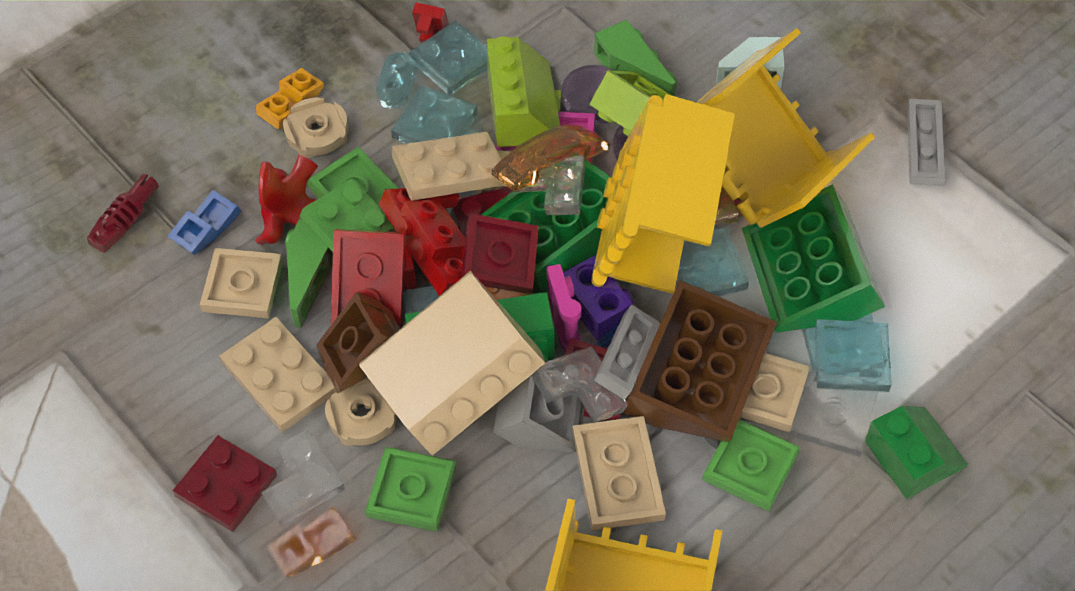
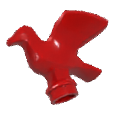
M298 154L295 165L289 175L282 169L274 168L268 161L261 162L258 195L264 230L255 240L258 244L277 243L282 237L283 225L286 222H290L296 226L301 218L302 209L316 201V199H310L306 195L305 190L307 181L318 168V165L305 156Z

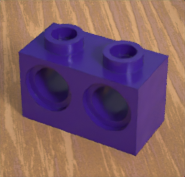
M592 256L563 272L564 277H571L574 287V297H571V299L578 301L581 305L580 320L599 342L617 331L624 313L631 304L634 306V301L626 289L621 290L615 282V278L607 277L602 287L584 285L592 284L591 279L596 257ZM604 308H613L614 310L606 311Z

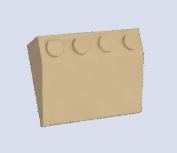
M470 271L361 361L359 366L406 428L433 456L544 365L545 361L540 348Z

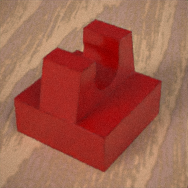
M416 2L412 15L418 33H421L419 41L432 44L436 33L446 34L449 26L446 11L444 8Z

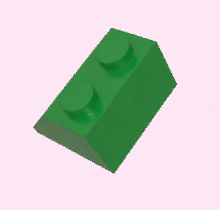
M900 406L874 419L870 423L865 443L906 499L959 472L968 465L925 407Z

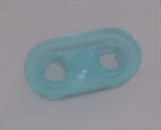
M397 52L385 59L376 87L378 101L382 106L398 108L408 101L416 74L415 61L411 55Z

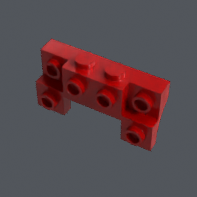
M406 188L385 189L379 206L396 232L406 233V247L440 297L458 282L462 275L466 238L446 211V208L456 207L461 197L458 193L411 201Z

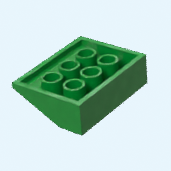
M571 149L481 214L539 226L532 290L535 294L547 292V267L560 264L562 271L565 272L592 256L596 257L602 229L597 228V222L601 209L606 207L608 198L604 197V190L610 176Z
M833 184L822 189L805 207L760 228L757 223L741 228L770 319L777 322L774 328L776 333L853 322L886 307L849 210Z

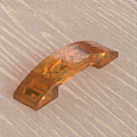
M564 125L555 127L528 139L499 161L492 169L491 175L515 192L538 182L542 169L576 154L589 159L609 150L610 143L585 126Z

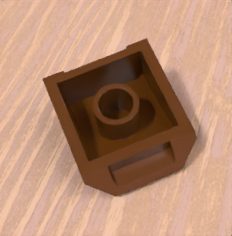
M359 292L354 294L316 344L323 367L337 394L367 377L360 368L359 363L401 329L391 310L380 301Z

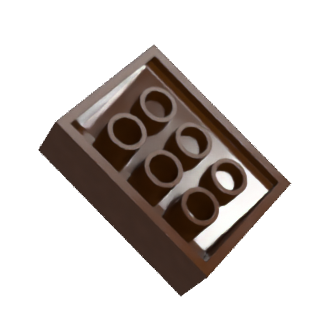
M679 280L622 413L631 417L644 416L645 423L653 427L730 442L777 322Z

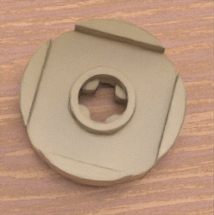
M308 98L296 103L290 109L291 114L287 117V120L286 118L284 119L283 129L286 141L292 149L298 151V154L306 158L328 154L344 147L347 143L349 131L347 115L342 106L336 102L333 105L326 103L324 98ZM314 123L323 126L318 130H311Z
M368 377L338 394L335 392L331 396L330 401L328 397L325 405V414L330 430L346 446L370 445L382 440L384 437L390 436L395 430L398 416ZM364 404L366 409L372 408L365 416L353 414L357 412L358 405Z

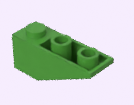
M628 20L595 33L594 54L606 70L637 72L664 91L675 96L677 81L674 74L664 68L657 52L650 50L644 41L642 33L638 29H634Z

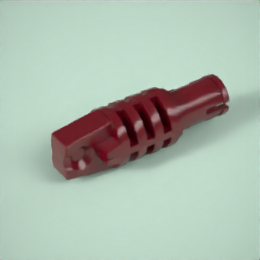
M142 174L127 193L119 194L116 197V200L99 217L87 236L90 246L105 253L126 234V231L137 221V218L143 214L144 203L159 188L157 181L150 176L146 181L148 174Z

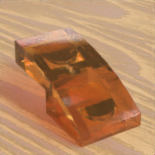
M333 506L306 527L302 528L296 525L270 544L268 549L284 575L289 578L334 555L356 540V537L339 511Z

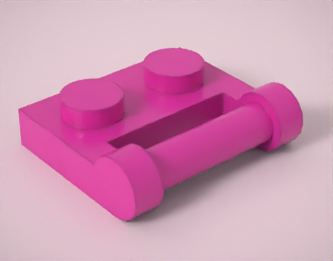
M558 264L547 267V296L560 346L566 352L570 338L581 341V336L578 333L581 305L578 301L571 299V297H574L571 277H564L561 265Z

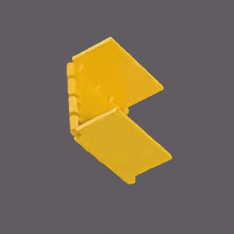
M798 27L764 49L752 54L696 102L735 113L722 187L732 201L738 197L741 199V202L736 205L750 225L757 223L760 228L805 207L875 138L874 134L870 132L835 151L825 152L814 137L819 132L814 126L809 129L797 113L796 109L800 104L797 100L790 103L776 84L781 79L780 76L775 74L771 77L764 65L801 34Z
M665 94L663 101L658 95H652L649 98L619 153L612 178H608L605 186L604 197L608 198L606 207L601 209L597 222V228L602 229L591 279L595 287H602L607 277L659 291L674 293L684 240L708 247L711 245L735 113Z
M567 499L545 591L712 590L723 530L715 529L711 551L707 560L683 555L685 543L682 542L677 543L676 553L646 547L648 535L641 534L638 545L611 540L610 527H603L601 537L577 533L579 524L575 520V500Z

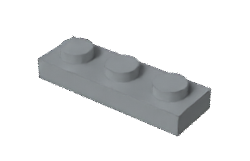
M909 99L907 104L910 184L943 186L945 181L942 101Z
M631 304L623 315L594 381L622 399H625L633 389L660 322Z

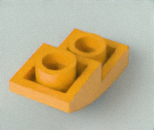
M300 68L279 81L278 92L256 105V115L279 130L283 127L284 119L286 118L287 120V117L291 114L290 109L302 100L317 97L324 88V82L303 68Z

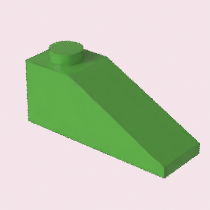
M300 218L295 228L290 229L288 232L285 246L287 248L290 310L294 325L302 328L333 265V252Z

